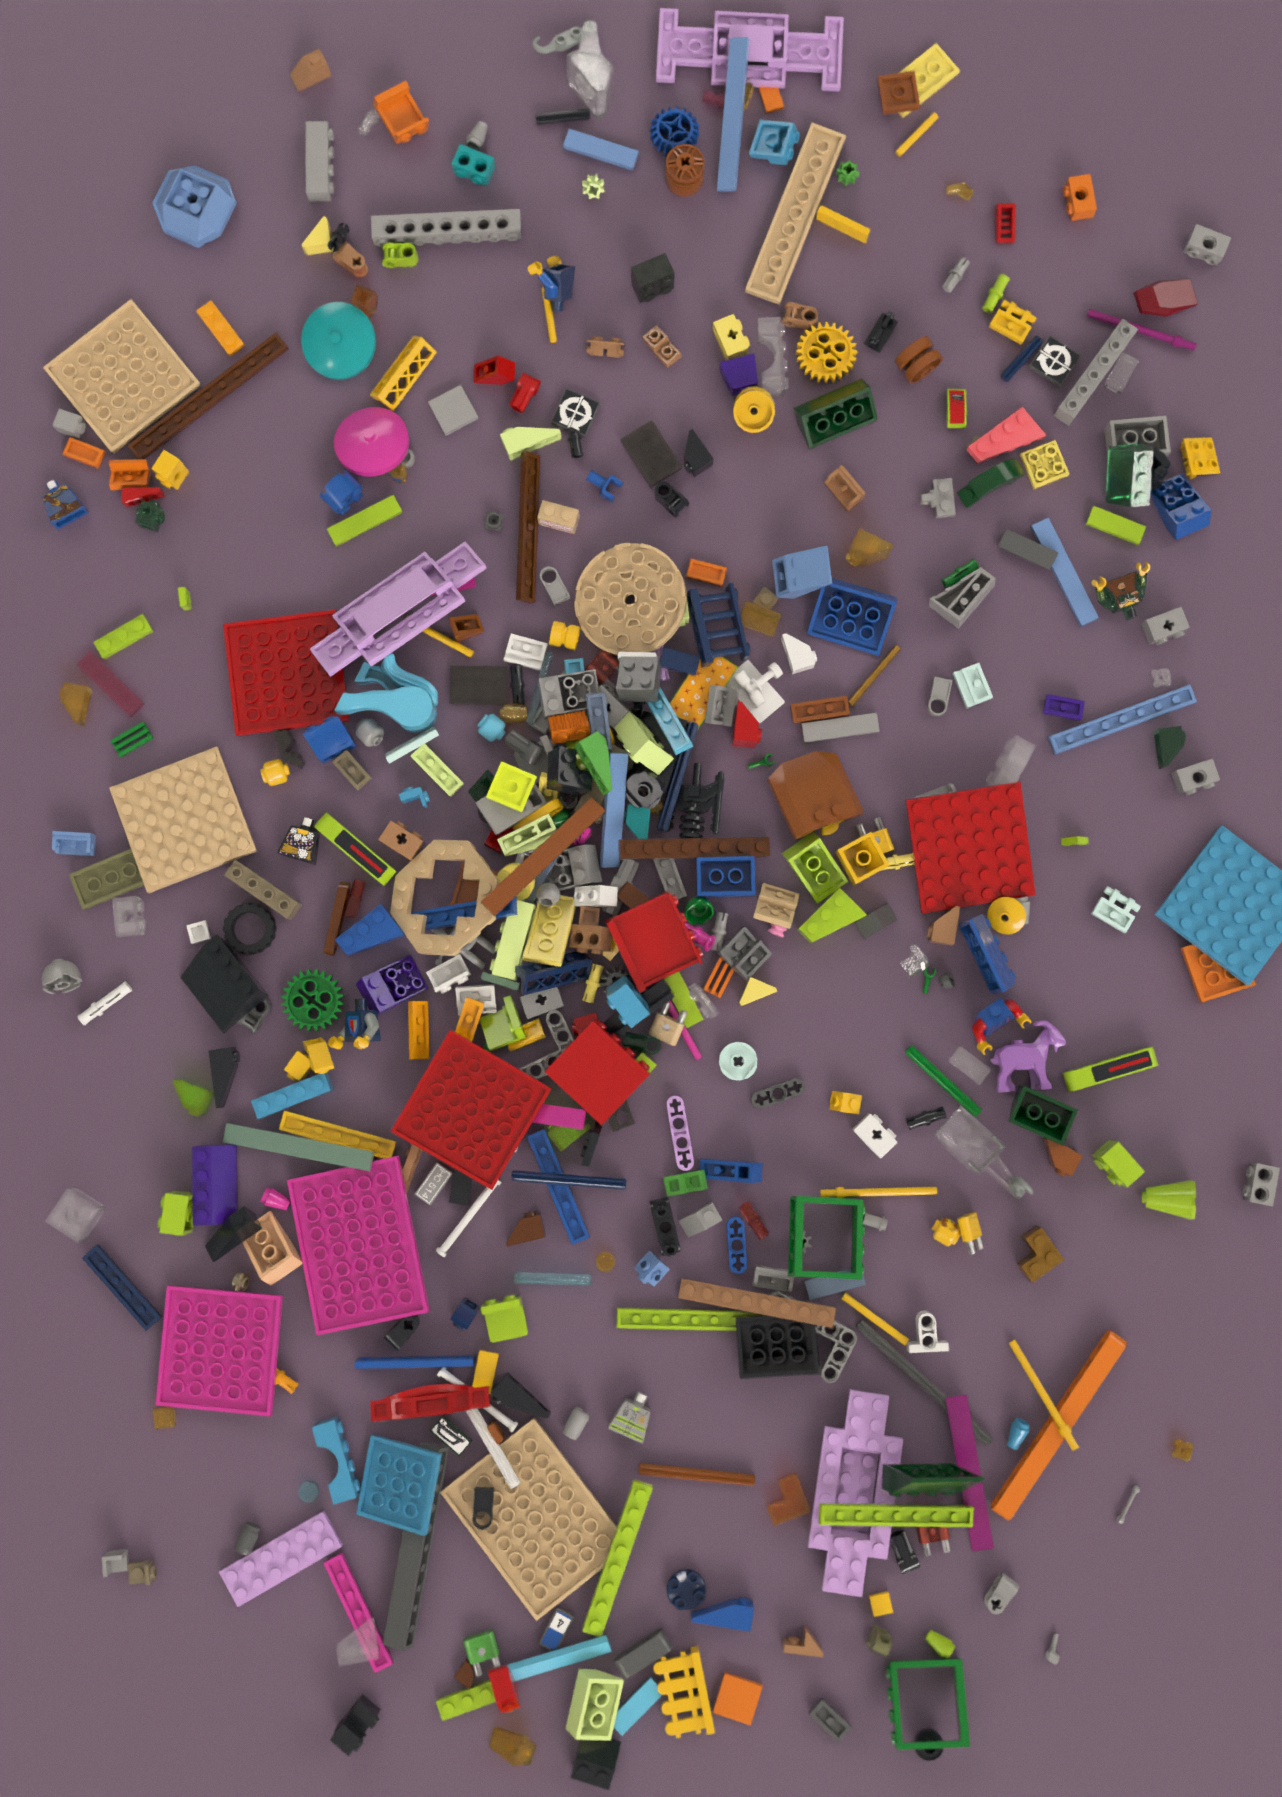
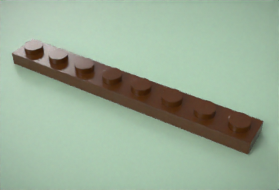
M524 451L521 452L516 600L531 604L535 603L540 455Z
M769 837L618 840L619 860L770 856Z

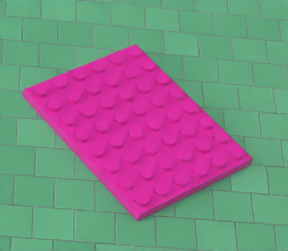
M399 1156L373 1161L371 1171L345 1167L287 1180L316 1335L430 1312Z

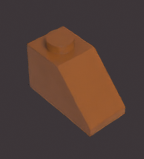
M1043 1137L1050 1166L1056 1168L1054 1172L1063 1177L1065 1175L1072 1176L1083 1156L1065 1145L1062 1146Z

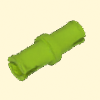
M999 274L993 288H990L989 296L982 306L985 312L993 313L998 300L1002 299L1003 291L1010 280L1008 276Z

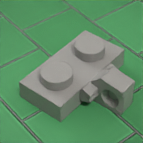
M952 478L934 479L932 481L933 490H929L928 494H921L920 505L931 504V508H935L936 518L955 517Z

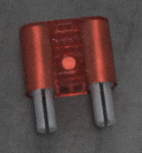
M601 650L585 668V671L595 669L598 683L601 685L606 684L615 691L616 686L609 678L616 670L619 672V660L612 654Z
M916 1527L919 1543L922 1544L925 1557L931 1556L929 1543L942 1541L944 1553L950 1552L948 1541L950 1533L948 1527Z

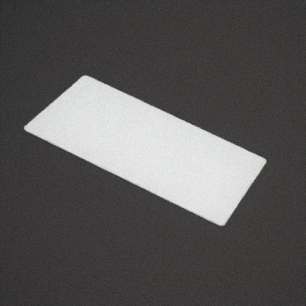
M747 660L738 667L727 687L739 689L738 700L761 723L783 705L785 701L768 682H765L761 685L762 690L760 693L766 701L758 708H755L748 699L750 695L744 688L741 689L733 679L743 670L750 679L755 678L757 680L762 676L754 665Z

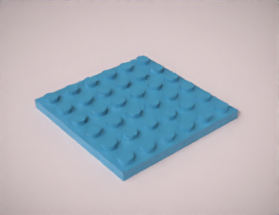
M1221 825L1154 915L1246 986H1249L1282 942V870Z

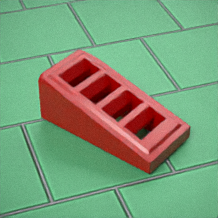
M1016 203L996 204V243H1015ZM1001 212H1009V215H1001ZM1001 219H1009V222H1001ZM1001 226H1010V230H1001ZM1001 234H1010V237L1001 238Z
M159 487L122 488V503L126 507L164 497V492Z

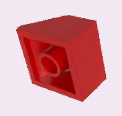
M738 701L732 746L755 748L756 743H760L762 729L759 728V722L747 707Z

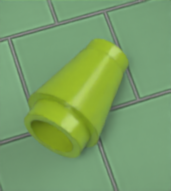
M932 1629L925 1636V1640L941 1658L948 1659L955 1649L952 1640Z

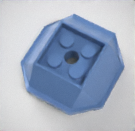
M195 165L169 170L153 201L154 209L164 233L196 248L222 235L237 205L229 180Z

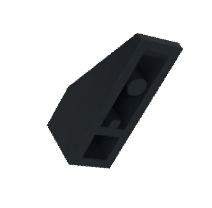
M236 1047L209 1050L216 1108L225 1107L238 1069L240 1053L238 1050L236 1051Z
M243 1206L225 1220L205 1245L213 1262L262 1229L254 1212Z
M509 1372L504 1375L491 1391L492 1399L499 1405L502 1403L505 1407L547 1419L551 1414V1411Z

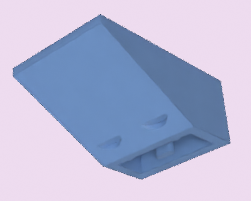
M828 546L787 554L772 560L776 596L778 598L794 599L832 584Z

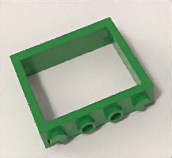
M790 1196L788 1276L862 1280V1275L864 1274V1265L862 1264L864 1244H862V1236L865 1233V1226L863 1224L865 1205L863 1200ZM804 1203L852 1205L851 1273L802 1271Z
M962 1659L888 1661L885 1673L886 1679H890V1688H887L888 1701H891L892 1709H889V1721L893 1723L894 1730L890 1732L892 1745H895V1749L970 1747ZM952 1666L959 1740L903 1742L897 1668Z

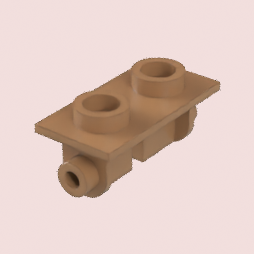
M592 336L591 340H587V342H591V346H587V353H590V356H603L604 349H607V357L620 358V356H624V349L621 348V345H625V343L621 342L620 338H610V341H603V337Z

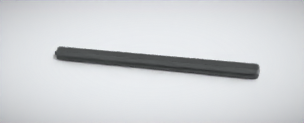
M860 1320L856 1325L857 1330L947 1410L945 1399L947 1396L865 1321ZM971 1418L974 1435L984 1445L989 1446L993 1441V1437Z

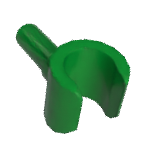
M769 753L762 760L749 764V769L760 765L772 766L775 761L770 763L767 761V757H771L773 754Z
M928 966L923 971L925 977L923 993L925 994L928 993L931 978L936 974V968L933 969L932 975L927 973Z

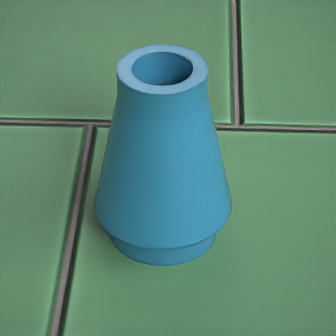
M1015 1418L1011 1422L1007 1446L1018 1450L1020 1444L1030 1432V1424L1020 1418Z

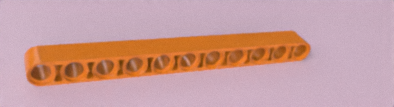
M1108 1330L1103 1335L1056 1406L1063 1421L1071 1429L1126 1348L1127 1341L1111 1330ZM1051 1415L991 1504V1510L1007 1521L1014 1516L1065 1439L1058 1432L1059 1428Z

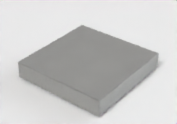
M461 385L428 401L445 436L479 419Z

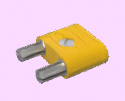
M881 817L875 818L874 821L878 831L872 834L883 854L895 850L889 832L883 826ZM860 823V826L857 824L856 827L860 837L866 835L863 824Z
M971 1212L957 1218L962 1240L966 1242L968 1253L970 1255L975 1254L973 1240L977 1250L983 1249L980 1237L982 1236V1231L977 1213Z

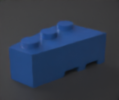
M380 904L336 938L335 941L346 955L352 956L406 935L385 906Z

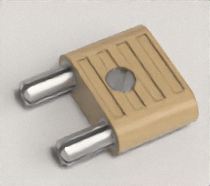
M668 1002L662 1006L660 1012L656 1013L648 1033L659 1040L676 1046L685 1025L683 1022L687 1011L681 1010L676 1020L666 1015L670 1006Z

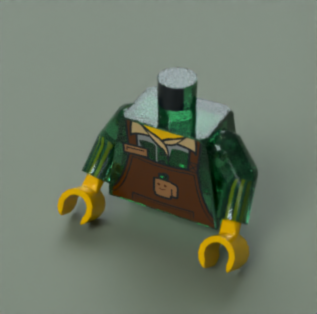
M1146 561L1142 569L1139 562L1136 564V569L1139 571L1138 574L1135 571L1107 582L1105 578L1099 576V583L1093 579L1091 584L1096 587L1095 592L1098 603L1113 614L1123 611L1126 620L1137 617L1134 607L1139 605L1144 598L1147 572L1150 570V565Z

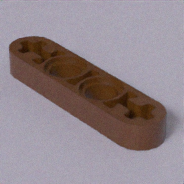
M340 881L324 946V954L334 956L337 950L338 943L335 939L341 933L351 884Z

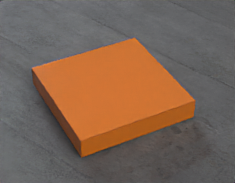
M724 1672L713 1707V1713L751 1726L763 1685Z

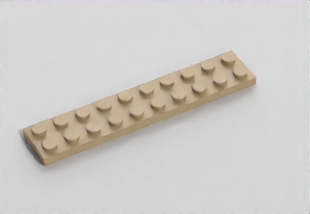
M811 123L746 286V293L780 305L845 142L846 135Z

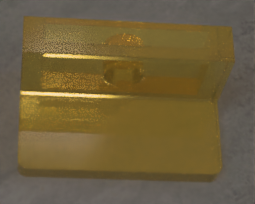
M746 601L741 614L743 626L774 637L781 614Z

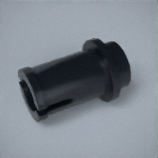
M579 433L569 434L567 442L570 443L572 458L584 456L580 441L582 437Z
M632 702L631 713L635 714L636 717L643 716L644 704L646 702Z

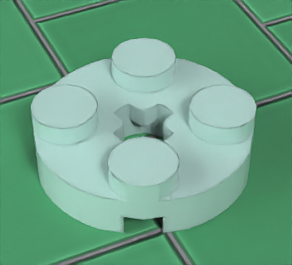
M742 1042L728 1044L719 1056V1066L722 1073L729 1079L739 1081L752 1076L757 1068V1056L754 1049ZM741 1056L743 1058V1065L734 1066L735 1061L733 1058Z

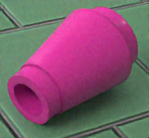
M266 1188L260 1202L264 1203V1206L286 1211L291 1200L274 1188Z

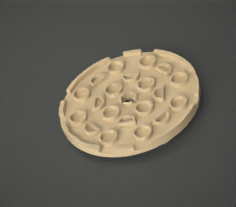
M622 543L615 545V547L607 551H602L589 562L578 580L576 600L574 602L576 617L587 638L600 649L618 656L619 652H653L671 639L683 620L687 604V592L680 570L664 552L643 543ZM629 595H634L635 603L626 604V598Z

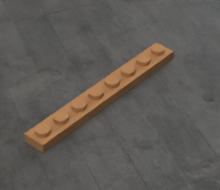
M684 1278L681 1279L678 1297L680 1299L819 1326L834 1327L835 1307Z

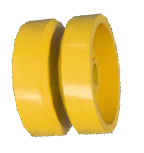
M752 386L745 388L736 396L733 412L737 425L750 433H757L767 429L775 415L774 400L771 394L764 388ZM753 407L757 408V412L754 410L751 412L750 410Z

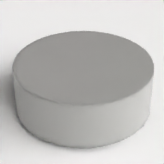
M408 449L405 458L399 464L402 468H409L415 462V456L410 449Z

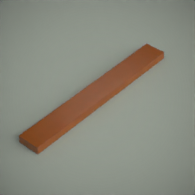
M591 797L481 901V904L495 917L603 815L605 810Z

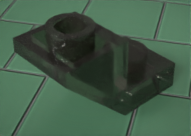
M275 729L274 736L281 758L303 769L305 762L301 760L302 756L293 751L289 754L296 742L292 738V734L283 729L281 732Z

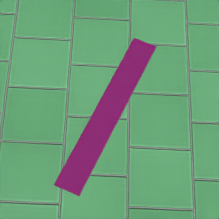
M967 1394L946 1397L957 1465L981 1476ZM981 1482L962 1492L964 1505H972L974 1507L973 1527H968L972 1552L994 1549L983 1483Z

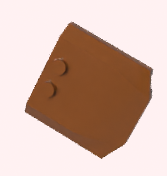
M814 751L781 763L767 780L794 840L812 834L814 830L844 819L845 821L864 813L836 753Z

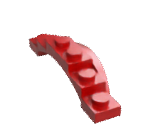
M462 1384L422 1386L390 1395L383 1400L370 1401L371 1422L422 1418L491 1407L488 1386L475 1388Z

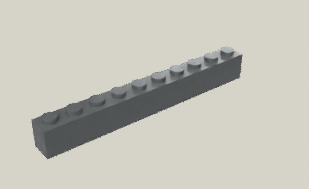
M431 1441L419 1443L418 1446L442 1454L428 1534L422 1536L402 1529V1541L398 1550L399 1558L394 1571V1586L391 1589V1602L387 1610L388 1619L383 1632V1645L401 1651L414 1646L441 1496L440 1492L442 1490L449 1451L448 1446Z

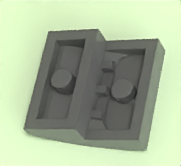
M742 926L717 952L745 980H748L772 955L763 942L756 940L745 926Z

